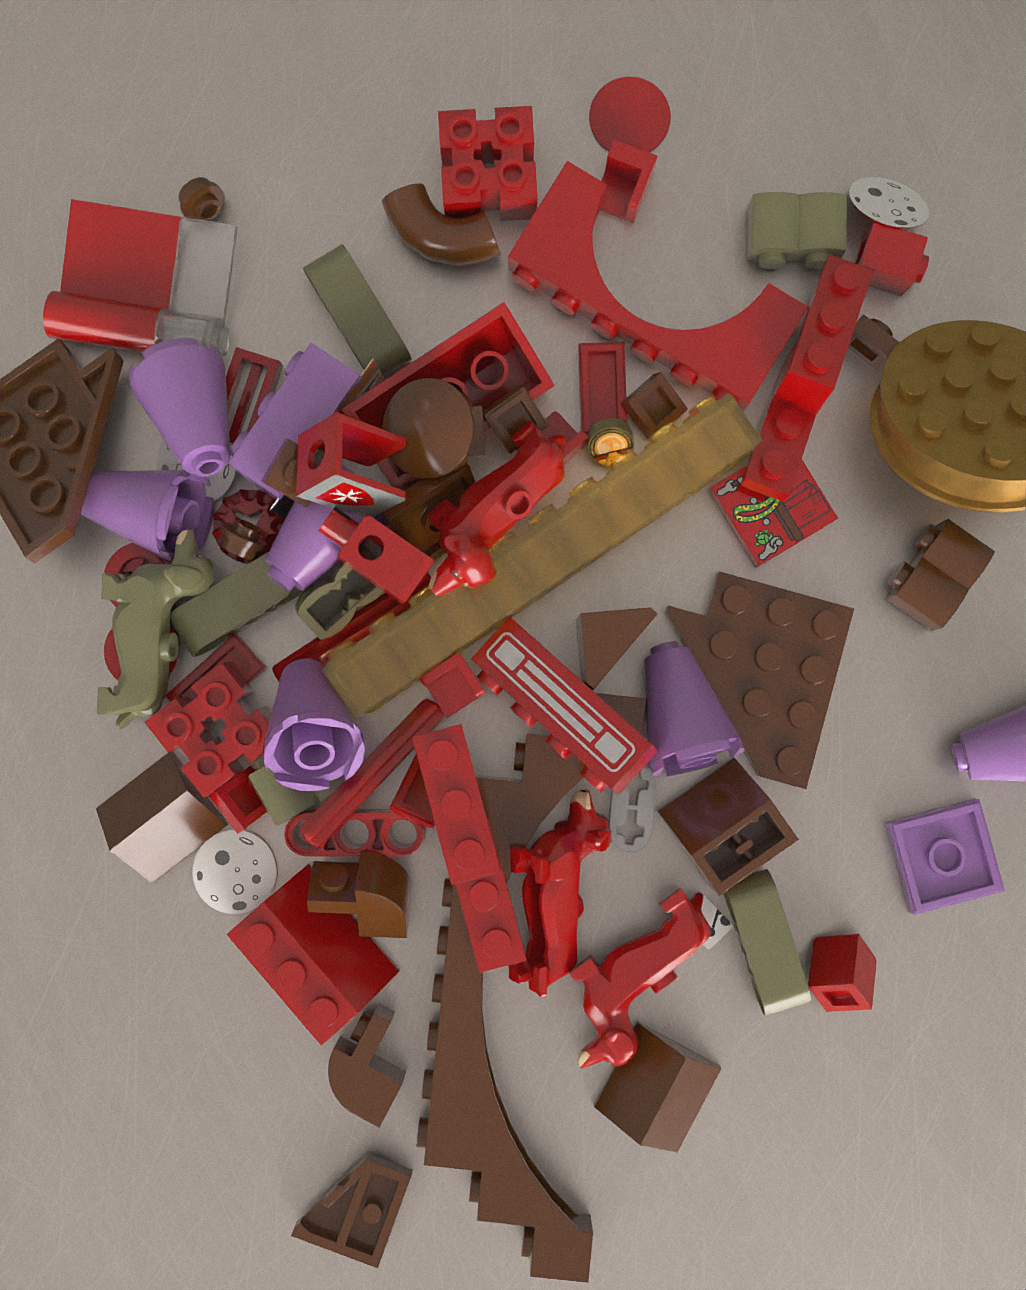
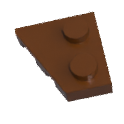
M368 1153L296 1222L291 1236L378 1268L413 1170Z

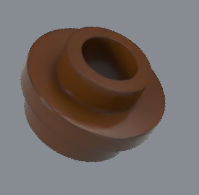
M194 178L188 181L179 192L178 199L181 213L192 223L211 221L221 211L225 200L224 192L218 184L209 181L207 178Z
M236 518L233 523L223 522L219 529L222 534L219 544L227 551L246 559H254L257 552L263 551L267 544L260 536L262 530L243 519Z

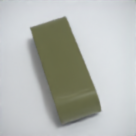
M343 244L302 267L363 370L374 359L381 373L385 376L412 359L400 335Z
M269 552L170 613V621L192 657L200 656L214 649L234 633H240L294 600L303 592L295 587L288 592L268 577L267 572L271 568L265 562V559Z
M768 869L752 873L723 894L762 1013L764 1016L811 1002V995L775 882Z

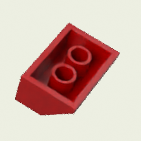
M307 864L226 935L322 1046L352 1020L399 973L400 969L373 937L359 936L358 920L353 914L308 912L307 896L312 866Z

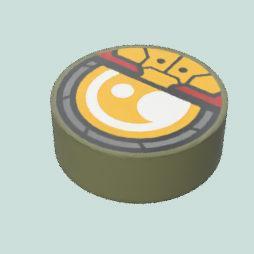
M607 418L600 420L587 433L589 436L587 440L589 456L600 465H620L627 461L634 451L632 430L626 422L620 419Z

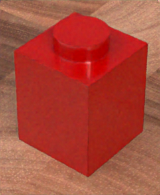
M874 221L861 238L854 263L873 270L869 287L902 296L914 282L919 284L925 275L929 263V256L924 255L928 237Z

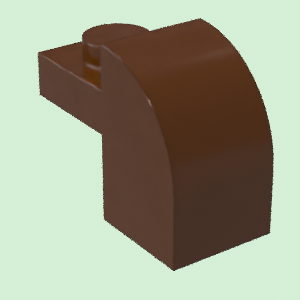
M360 851L359 863L313 861L307 896L308 912L357 914L359 936L407 938L411 902L410 878L406 870L399 863L387 856L368 851Z
M378 1003L372 1016L365 1012L362 1013L350 1036V1039L358 1042L357 1045L341 1036L339 1037L331 1053L328 1065L329 1083L339 1103L352 1114L380 1128L397 1096L406 1074L405 1070L375 1055L395 1011Z

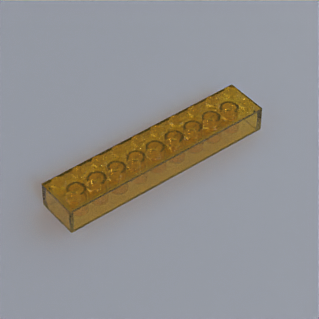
M730 392L718 401H716L713 395H710L689 410L690 416L678 428L671 422L659 429L649 438L650 443L644 447V451L636 455L633 449L622 454L609 465L610 470L600 481L596 482L594 477L591 476L578 484L569 492L571 497L567 499V503L556 509L552 503L538 511L529 519L531 523L528 526L529 529L516 536L513 531L504 534L490 548V554L493 558L497 574L487 584H481L473 589L462 586L439 597L434 595L430 586H428L408 601L412 606L411 609L399 617L394 616L392 612L383 616L368 628L372 634L359 644L349 640L329 653L327 657L331 663L321 670L353 717L366 718L419 682L421 676L456 653H462L500 627L509 616L511 618L515 617L746 460L763 440Z

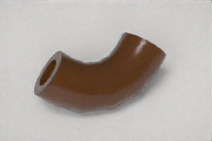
M422 183L398 188L382 199L385 213L403 243L428 260L462 266L487 261L501 255L484 210L462 218L448 217L435 208L428 196L425 185Z

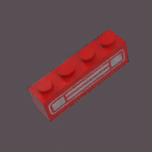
M510 616L471 658L482 669L476 677L497 696L502 690L506 691L516 701L510 709L530 727L538 721L548 730L550 734L545 738V741L565 760L571 754L576 756L585 765L580 774L601 793L608 786L611 790L620 794L658 752L647 739Z

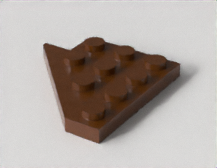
M58 338L0 379V515L23 555L33 563H37L75 536L124 363L122 357L113 347L84 368H81L69 348Z
M718 571L715 575L705 615L669 605L666 607L664 614L683 647L690 649L742 739L744 753L757 776L807 789L854 608Z

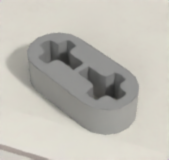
M646 765L639 772V778L647 780L646 789H638L636 804L629 803L628 788L625 787L620 794L611 790L608 819L609 829L612 832L611 841L617 848L625 852H637L643 849L650 841L652 834L656 778L653 777L651 770ZM628 809L635 810L634 822L638 827L642 828L641 835H634L632 843H625L624 836L617 833V826L625 825L627 822Z

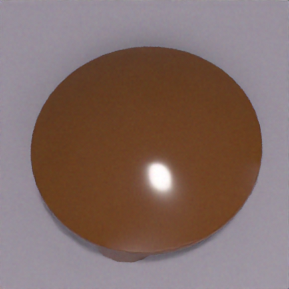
M434 378L414 380L399 389L387 405L382 429L406 438V447L390 456L393 462L404 472L419 478H437L462 468L466 463L467 454L474 435L472 403L469 397L453 385Z

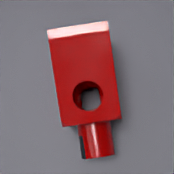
M335 506L318 530L342 548L337 555L340 561L400 604L407 601L434 563L432 558L368 514L365 515L359 524ZM370 539L380 546V557L370 560L360 553L359 545L363 541Z

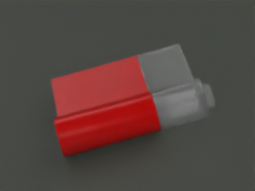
M71 199L60 291H51L48 294L43 310V326L46 335L49 338H59L61 340L141 353L150 346L165 340L189 337L195 338L199 346L210 349L209 343L217 348L220 355L225 357L229 348L230 334L229 329L224 327L238 227Z

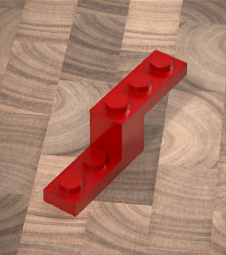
M828 255L823 264L797 342L780 369L740 486L785 502L790 495L815 417L835 389L873 270L834 255Z
M458 724L413 736L412 739L451 886L456 884L479 973L527 961L490 818L485 812L463 725Z

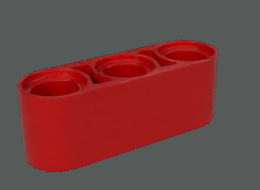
M311 809L303 811L290 819L284 832L285 843L288 848L295 854L305 857H359L360 851L374 852L384 856H407L418 850L425 839L427 829L425 826L395 814L389 809H356L321 847L316 848L311 844L303 842L298 833L300 823L303 820H307L316 810ZM358 820L366 825L369 833L366 843L353 844L347 839L345 827L348 821ZM406 820L412 823L416 828V840L406 845L395 841L391 831L394 822Z

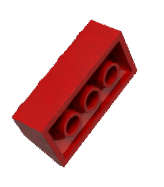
M502 302L341 409L346 416L382 429L383 417L390 400L399 389L414 380L434 378L453 385L460 392L465 393L469 397L472 406H482V411L519 384L526 389L532 400L555 385L506 303ZM483 417V428L485 432L488 429H490V426ZM390 456L376 463L392 487L399 489L416 478L401 470Z

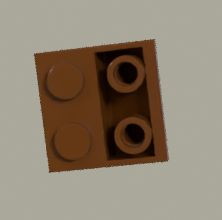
M735 757L657 810L709 887L719 896L799 840L772 800Z

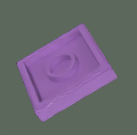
M973 798L885 822L909 913L916 915L1005 891L980 799Z

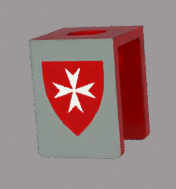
M335 412L298 435L296 497L331 508L336 506L341 511L363 518L366 514L374 517L406 500V491L343 470L342 458L370 467L406 447V438ZM318 449L325 452L321 464L315 469L314 456Z

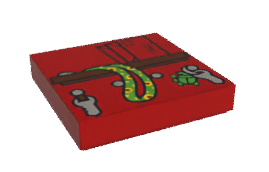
M802 459L790 495L785 502L740 486L747 465L708 489L756 568L839 519Z

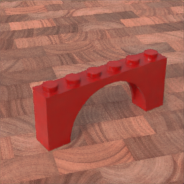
M567 161L508 255V271L512 273V279L529 291L534 292L538 288L552 297V304L564 313L574 315L577 312L592 321L590 326L600 335L608 339H614L617 336L630 344V351L641 360L648 363H654L656 360L671 369L669 374L679 383L691 388L697 385L711 394L709 399L720 408L730 412L737 409L742 413L750 404L809 307L768 283L761 294L743 311L726 321L705 328L689 330L670 329L654 325L635 316L623 307L608 290L599 273L594 257L592 232L598 213L605 201L607 184Z

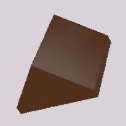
M651 607L580 613L576 619L581 681L591 690H594L658 613Z
M173 751L164 755L96 808L109 850L151 883L163 876L228 825L208 797L203 798L181 770L183 764Z
M637 1021L634 1026L639 1041L636 1054L626 1064L612 1068L593 1105L594 1108L640 1146L678 1153L722 1068L711 1060Z

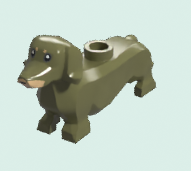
M193 529L184 530L178 535L174 559L171 564H145L138 567L130 576L102 573L101 599L113 600L119 603L112 617V630L122 673L118 679V685L114 686L113 691L111 687H98L97 714L119 715L115 724L119 729L126 727L134 718L153 716L161 709L162 701L168 689L169 661L173 662L176 660L179 650V641L176 633H170L171 607L175 601L182 597L193 596L206 591L214 581V566L209 558L199 553Z

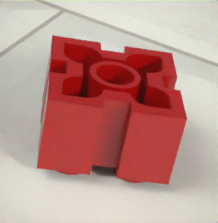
M532 106L494 108L495 119L476 120V109L438 111L444 215L462 218L483 210H500V221L530 220L537 210L538 202ZM484 164H493L494 167L484 168Z
M232 662L220 663L194 683L191 688L198 695L195 699L190 701L187 696L175 698L144 722L168 753L177 749H181L190 761L183 765L181 770L203 798L210 796L245 770L238 762V759L245 755L250 763L263 756V745L271 712L266 706L256 710L252 708L245 698L252 694L254 690L243 680L242 675ZM222 719L225 722L226 727L221 731L225 738L223 741L219 737L214 738L211 735V720L216 722Z

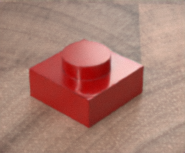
M251 765L209 796L237 834L267 812L248 779V775L255 772Z

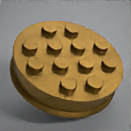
M948 321L934 324L912 333L893 349L884 364L880 384L871 401L869 425L878 451L899 477L923 494L958 508L989 513L1026 509V331L988 321Z

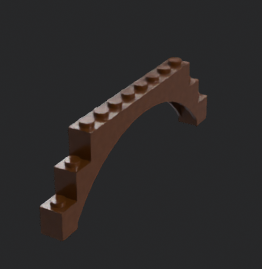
M596 693L635 730L643 735L646 698ZM526 733L525 743L516 742L513 770L522 771V780L476 775L485 812L490 818L506 882H508L512 873L510 871V847L522 846L525 848L542 821L567 792L584 778L580 772L585 765L573 754L565 760L545 741L548 735ZM445 878L442 907L451 908L449 926L440 925L437 954L446 955L444 974L435 973L432 991V1002L441 1003L439 1022L430 1021L427 1039V1051H436L434 1070L425 1069L422 1086V1099L430 1100L429 1118L420 1117L416 1147L425 1148V1166L473 1170L469 1202L478 1203L477 1221L524 1226L521 1257L529 1258L530 1277L588 1283L593 1241L591 1215L577 1213L551 1186L529 1156L508 1117L496 1086L486 1045L482 1009L483 973H479L456 884L451 886L450 878Z

